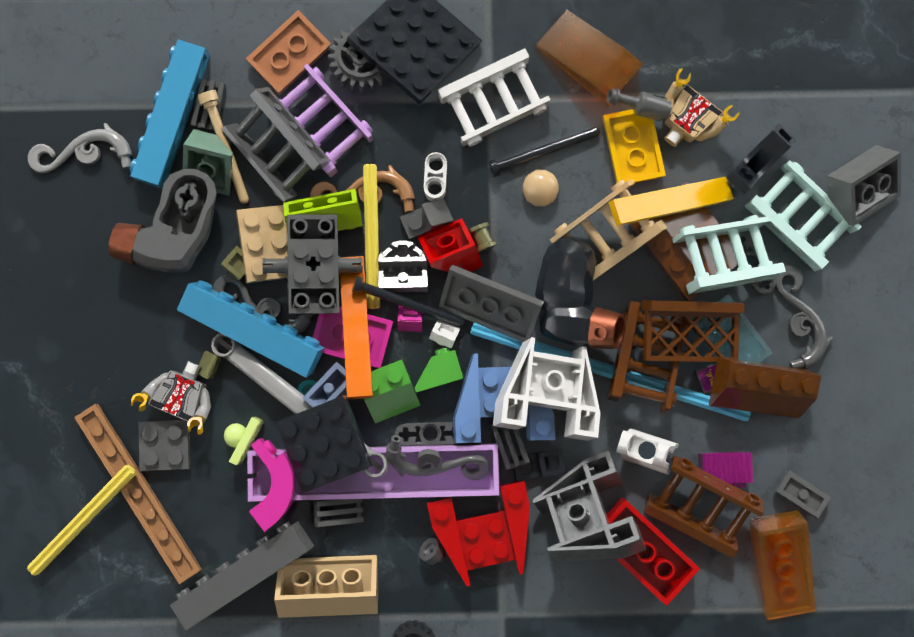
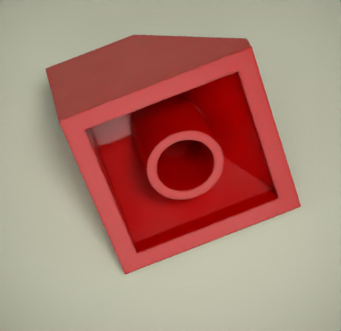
M462 218L418 236L432 268L449 272L450 267L454 265L473 272L483 267L477 247Z

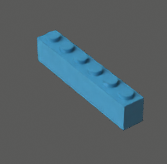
M179 39L176 46H172L169 54L170 63L168 69L165 68L162 73L161 81L163 83L161 89L154 96L155 106L153 112L146 119L147 129L145 135L141 136L138 142L139 152L137 158L133 159L130 166V176L135 180L163 189L164 182L169 177L199 89L200 81L203 78L210 57L206 48Z
M199 280L187 285L177 308L178 311L305 378L313 374L325 349L319 345L320 342L317 339L297 334L298 330L289 325L282 326L276 323L274 317L255 312L253 306L234 301L232 295L213 290L212 285Z

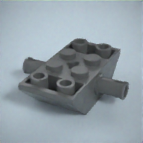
M287 215V256L285 258H262L263 274L285 273V276H287L289 314L339 313L338 275L340 273H362L363 265H361L362 257L340 258L338 256L337 215ZM314 261L318 266L315 271H311V268L306 266V264Z

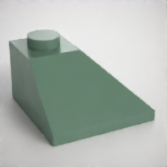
M193 129L183 144V169H196L206 173L215 183L216 193L229 196L231 191L233 153L217 135Z

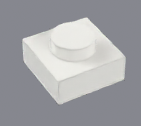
M438 319L429 339L439 345L452 348L460 328Z

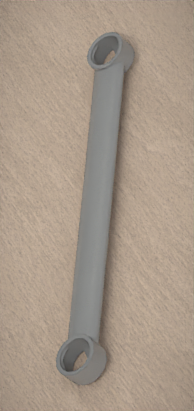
M222 333L217 334L213 338L211 347L216 355L226 358L293 413L297 414L312 408L303 400L304 395L243 348L237 341L231 339L232 346H230L222 339L227 337ZM218 343L228 349L229 352L226 354L220 353L218 351ZM365 444L372 465L381 472L379 474H372L368 469H364V473L374 478L382 477L389 469L387 458ZM379 456L383 460L384 467L371 457Z

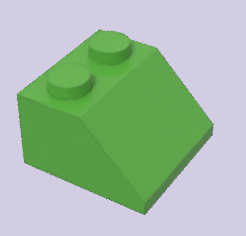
M403 360L371 371L373 398H364V401L375 423L421 406Z

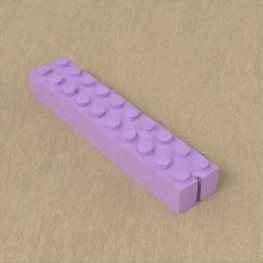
M498 445L401 446V452L406 455L404 459L413 464H418V453L425 449L439 452L441 463L465 456H483L490 463V471L486 477L480 480L466 478L462 474L461 466L431 476L404 474L401 477L399 472L389 464L387 473L382 477H370L362 470L304 493L301 492L296 478V491L293 500L499 495ZM387 446L370 447L375 452L381 453L386 457ZM277 449L275 455L278 457L287 451L286 449ZM255 450L247 451L248 474L257 472V477L248 478V502L263 501L271 487V475ZM379 456L371 457L384 467L383 460ZM467 463L466 467L469 469H476L479 467V465L474 463ZM375 466L367 468L372 474H379L381 472Z

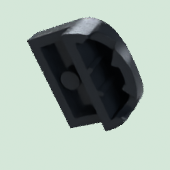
M293 500L286 514L275 523V529L286 522L292 525L299 521L314 545L307 553L319 555L328 526L315 527L313 501ZM321 506V507H320V511H327V510H333V509H334L332 506ZM331 516L320 517V521L331 519Z

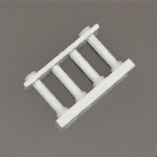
M522 49L438 89V97L441 103L448 102V104H452L466 135L461 137L462 146L467 144L469 147L480 143L482 137L528 115L534 114V116H537L547 110V106L550 103L549 96L539 99L525 70L529 60L526 49ZM511 71L517 74L531 102L530 105L519 110L503 80L504 75ZM490 81L492 84L495 83L509 112L508 115L496 120L482 91V85ZM467 92L473 93L488 123L477 130L474 129L460 101L461 95Z

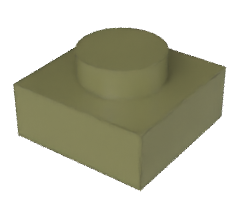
M236 246L220 266L238 281L245 274L242 250Z

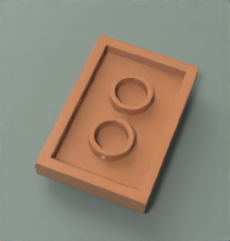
M297 10L256 48L246 60L281 95L306 72L304 66L308 64L311 67L329 50L331 43Z

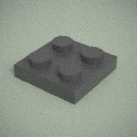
M188 421L138 422L139 471L191 468Z

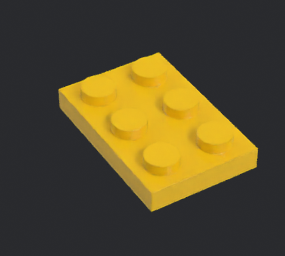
M633 109L603 115L602 118L616 183L622 179L625 182L633 179L635 183L664 178L666 174L654 120L635 115Z

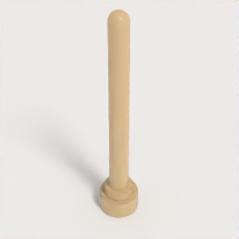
M216 90L199 94L197 97L200 106H203L204 110L208 111L216 135L232 152L227 135L222 130L223 124L217 110L219 98ZM233 155L231 178L239 201L242 204H246L249 201V197Z

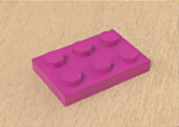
M339 307V313L319 314L313 338L317 339L320 342L319 345L325 348L323 353L345 359L342 307ZM367 314L371 366L381 368L393 321Z

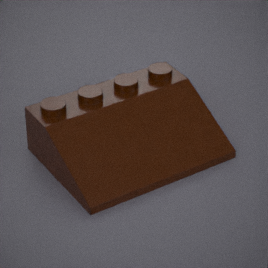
M707 207L649 219L650 221L653 220L654 223L662 220L667 228L643 245L682 298L688 302L701 293L688 294L686 285L694 280L696 274L686 241L673 243L672 238L680 233V229L694 225L695 228L719 225ZM639 222L628 225L636 237L643 233ZM727 234L717 236L727 269L731 271L738 264L730 238ZM696 239L705 272H708L709 276L716 275L717 269L708 239Z

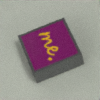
M717 363L694 371L702 394L712 390Z

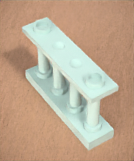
M789 160L780 167L785 175L764 197L756 195L745 204V207L753 215H758V218L769 216L770 221L765 226L814 271L823 269L829 262L824 258V253L846 230L849 233H853L862 226L859 223L855 226L848 225L828 198V195L803 173L804 169L798 163ZM793 180L803 191L781 214H777L770 208L771 203ZM811 197L821 207L800 230L795 231L789 225V219ZM829 213L839 224L817 247L811 246L806 241L807 236Z
M753 215L743 219V221L695 228L694 225L680 229V233L672 238L673 243L686 241L696 274L694 280L686 285L688 294L771 280L785 273L786 270L783 263L773 264L772 261H769L759 230L760 227L770 221L769 216L758 218V215ZM738 232H750L759 261L758 267L752 268L751 265H748ZM729 235L739 267L737 271L731 272L730 269H727L717 236ZM696 239H708L717 269L716 275L709 276V273L705 272Z

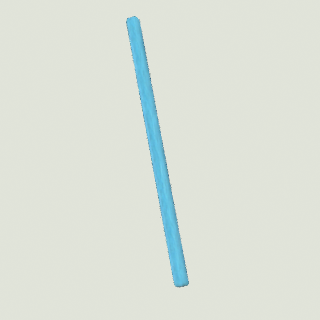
M473 323L471 328L472 335L516 349H520L523 343L477 323ZM535 341L534 352L572 358V352ZM589 358L592 373L612 378L614 365ZM632 371L627 372L625 381H628L630 385L664 393L666 383L664 381ZM675 385L674 393H677L676 400L742 421H748L750 418V411L709 406L710 396Z

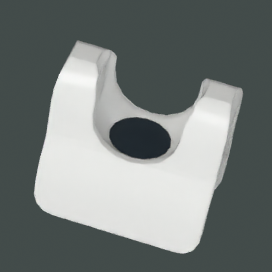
M629 429L622 432L616 452L620 453V457L623 460L669 475V463L666 462V458L669 452L673 453L675 448H678L679 444L635 429Z

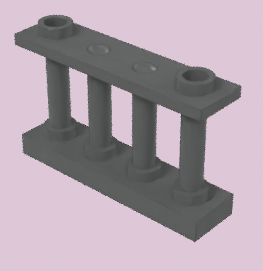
M269 87L255 89L250 95L256 105L240 125L238 123L225 125L222 130L227 135L228 140L236 145L269 184L276 197L286 202L297 198L298 194L292 187L310 168L314 171L326 167L331 160ZM264 112L271 120V125L254 143L246 132ZM280 131L287 139V143L269 161L263 154L262 149ZM296 150L302 157L303 162L285 179L277 168Z

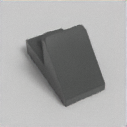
M444 199L421 204L422 208L400 217L409 240L454 221Z

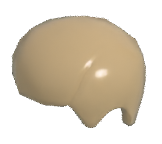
M535 170L525 177L523 194L527 202L534 206L545 207L553 203L557 197L559 184L551 172Z

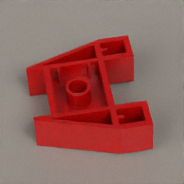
M524 480L499 485L504 509L456 519L452 496L427 501L432 528L466 586H470L468 570L516 560L519 575L523 574L530 511Z

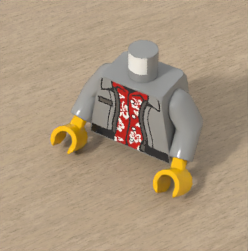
M187 361L183 373L170 370L169 373L161 374L151 381L141 393L132 396L131 406L137 401L142 402L139 406V411H144L146 402L150 401L148 405L188 421V432H191L192 427L198 426V435L202 434L203 423L206 421L211 410V402L206 384L196 380L201 366Z

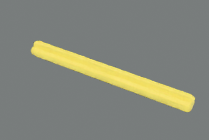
M365 164L363 166L366 283L378 287L377 166L375 164ZM366 294L367 308H380V298Z
M130 465L124 466L28 565L27 570L34 576L40 574L136 475V471Z

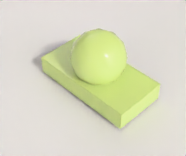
M252 417L246 428L241 424L235 423L225 429L224 440L226 444L236 448L229 460L230 463L236 466L243 464L247 451L250 450L251 444H253L264 423L263 420Z

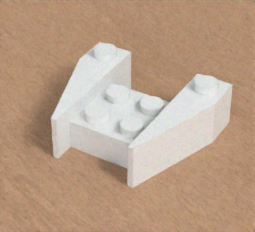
M533 337L524 341L496 399L493 426L516 430L526 427L528 405L567 411L564 437L586 441L598 438L600 409L587 348L582 346L574 350L572 358L534 352L535 338Z

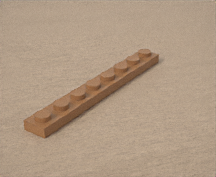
M94 404L75 416V420L112 478L126 465H130L136 471V475L121 489V493L177 582L180 584L202 570L100 406Z

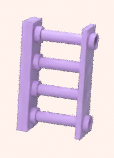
M306 64L304 68L309 76L287 96L279 100L288 109L292 103L315 83L325 94L298 118L295 116V119L303 128H305L304 125L331 101L339 108L341 112L316 134L310 135L318 146H321L320 142L347 118L357 128L330 153H325L331 161L322 169L331 178L338 172L334 166L337 163L336 160L363 136L371 143L373 141L371 134L373 130L365 120L360 122L323 81L325 77L317 67L312 69Z

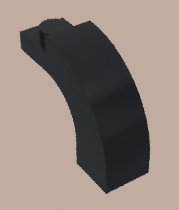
M779 123L727 175L730 185L745 195L758 179L792 147L796 139Z

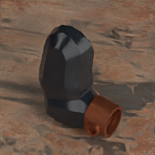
M577 237L560 238L547 248L543 257L535 292L536 298L544 301L539 315L540 332L554 341L572 346H588L593 349H618L624 338L625 317L621 313L599 307L594 308L591 305L593 300V278L597 260L594 250L584 240Z

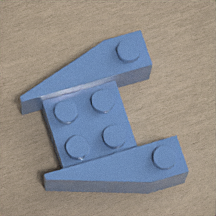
M478 354L471 355L453 416L454 443L481 442L480 418L494 417L496 399L511 367L478 368ZM528 405L526 440H555V420L552 408Z

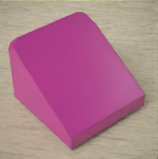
M399 305L398 331L421 332L423 314Z

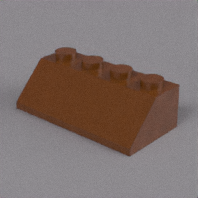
M718 357L709 406L800 418L817 400L822 375L805 369Z

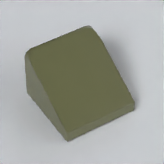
M205 351L199 363L201 368L198 374L206 379L214 378L222 358L214 353Z

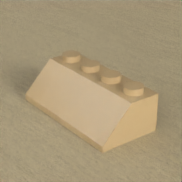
M377 555L295 559L277 571L274 600L278 618L378 614Z

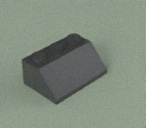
M876 145L827 175L828 198L848 225L855 226L901 195V152Z

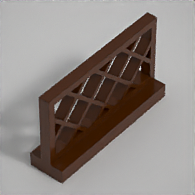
M642 300L641 310H645L644 361L717 362L718 357L738 360L740 313H744V303ZM652 316H660L666 323L658 332L652 327ZM680 316L689 323L681 333L673 325ZM702 317H706L712 324L704 333L696 325ZM725 318H732V327L725 333L719 324ZM670 327L677 337L668 345L661 335ZM691 328L700 336L692 345L684 337ZM714 329L722 336L715 345L707 338ZM658 340L665 349L658 356H651V345ZM681 340L688 349L681 356H678L672 348ZM702 341L711 349L705 356H700L695 350ZM726 341L731 346L730 357H724L718 350Z

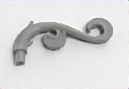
M104 123V129L91 130L75 138L50 165H41L40 156L47 153L54 158L56 155L54 150L45 144L35 145L29 151L28 163L34 171L41 174L55 170L73 153L76 154L80 162L88 165L94 164L100 159V149L94 144H90L89 151H86L85 147L93 141H105L113 146L110 150L116 152L118 158H121L122 168L130 169L132 151L125 138L111 129L107 123Z

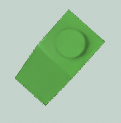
M449 347L435 351L436 356L430 358L415 386L416 393L463 379L455 350L450 351Z

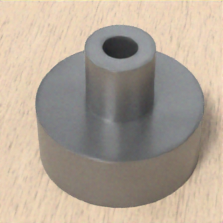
M429 538L420 547L419 557L429 565L442 562L445 558L444 547L437 539Z

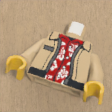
M683 68L677 71L676 82L672 83L665 95L667 100L672 102V110L669 118L664 121V124L671 129L664 139L674 147L677 146L682 138L691 143L694 140L701 142L715 137L728 125V121H734L740 115L739 112L735 117H730L728 110L733 105L728 106L722 112L688 86L687 83L690 81L691 73L687 79H681L679 74Z

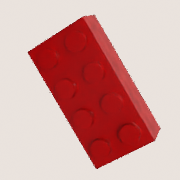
M621 497L606 514L609 524L632 516L639 527L646 550L616 560L667 606L700 568L626 499Z

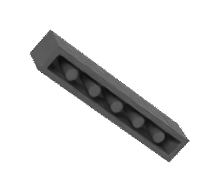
M299 521L292 525L286 522L276 529L278 534L270 538L269 535H266L255 543L257 548L251 552L247 548L235 556L237 561L230 565L228 561L215 569L217 574L210 578L207 574L195 582L197 587L190 591L187 587L176 594L177 600L170 607L184 629L188 630L314 547Z

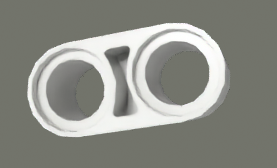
M437 152L428 155L425 161L424 193L426 198L432 202L443 199L446 193L447 161L444 155ZM440 161L443 167L438 171H434L429 167L431 162ZM433 184H437L442 188L441 192L437 195H433L428 191V188Z

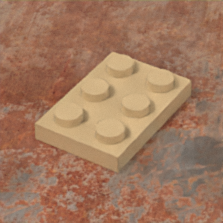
M284 205L236 210L246 283L286 279L285 273L263 274L262 258H285L287 256V225L284 218Z

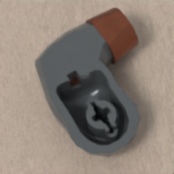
M182 169L171 174L164 182L160 204L153 219V226L145 227L144 225L117 223L109 239L108 249L110 257L156 271L172 273L189 271L210 235L216 201L215 183L206 173L196 169Z

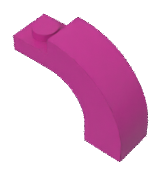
M261 438L251 444V446L270 472L271 487L265 499L249 512L265 532L277 523L290 508L296 491V476L287 452L277 457L275 455L277 449L272 442Z

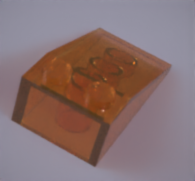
M568 10L564 12L536 44L539 50L607 107L611 105L607 103L609 90L617 88L620 89L621 93L643 66V63L624 47Z
M798 510L749 519L753 551L767 620L816 611L807 521Z

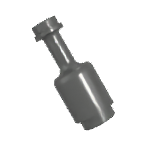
M611 88L607 94V103L613 106L617 103L632 106L635 115L661 121L667 120L671 114L672 102L668 101L666 97L647 92H640L637 97L621 94L620 89Z

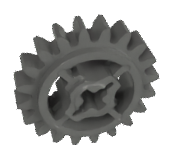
M352 26L349 27V32L351 34L354 31V28ZM342 30L341 39L334 37L335 45L329 46L331 54L328 55V62H331L329 64L330 71H335L334 79L342 77V86L350 82L351 90H354L355 86L359 85L361 92L364 91L365 85H368L370 90H373L374 82L382 86L381 77L384 79L389 78L346 42L350 34ZM342 58L347 59L348 64L353 67L352 71L344 65Z

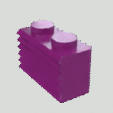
M751 452L698 453V466L700 469L727 483H731V485L737 488H745L746 483H753Z

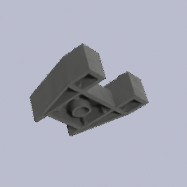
M609 450L585 459L533 499L534 505L541 514L548 511L551 512L560 543L547 547V550L555 561L623 559L646 550L639 527L632 516L609 524L599 492L623 484L616 463Z

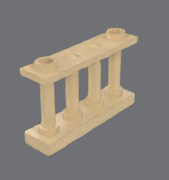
M622 179L611 187L613 191L611 194L568 226L566 223L554 230L556 235L549 239L554 243L562 237H572L570 232L581 224L603 255L601 256L603 262L595 267L593 281L667 228L662 220L656 223L649 219L639 221V224L642 226L640 229L643 233L635 238L633 234L630 235L623 225L616 226L608 202L618 196L621 198L632 196L627 189L635 184L633 179L627 182ZM599 210L622 240L621 245L623 247L616 252L614 249L609 248L588 219Z

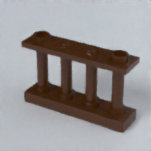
M630 301L625 310L624 338L621 346L617 349L607 399L617 402L622 395L629 394L662 402L660 412L666 413L676 403L677 393H674L679 361H670L668 369L633 361V358L630 357L631 348L635 349V347L644 349V339L638 338V335L634 333L636 325H644L645 315L639 311L641 303ZM682 316L677 320V323H673L680 333L689 324ZM652 317V327L661 329L666 324L663 319ZM680 340L672 348L678 356H681L683 342ZM654 342L651 345V351L661 353L665 349L659 342ZM632 370L665 378L664 393L628 384V381H625L626 373Z
M674 455L671 459V471L675 473L660 496H655L652 493L648 495L645 500L644 512L734 558L738 552V538L735 535L751 512L762 517L764 514L763 501L756 494L747 493L694 466L690 460ZM685 477L697 485L683 507H677L669 503V500ZM708 489L718 494L719 497L706 517L700 519L692 515L691 511L704 491ZM728 501L741 506L742 508L727 530H721L713 526V523Z

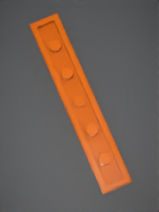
M364 256L343 257H362V273H340L348 400L373 398L366 293L359 291L358 294L351 292L357 276L362 277V282H365Z

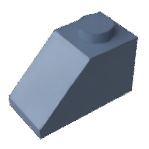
M336 362L308 391L303 400L311 407H315L340 396H347L346 370Z

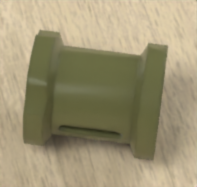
M488 222L468 230L473 235L478 253L497 245L488 230Z

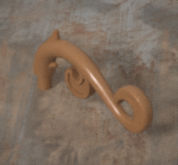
M391 165L388 166V171H377V182L388 183L396 188L393 192L398 194L401 201H403L405 213L414 211L413 200L415 196L409 182L398 174ZM361 177L347 190L356 189V193H359V197L364 203V179ZM319 182L312 188L310 197L320 196L325 191L336 193L337 190L328 182ZM377 186L378 203H380L383 194L380 187Z

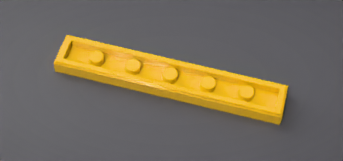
M721 177L618 198L608 202L616 226L729 202L734 197L727 178Z

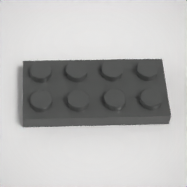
M452 265L447 275L438 308L524 342L532 337L544 301Z

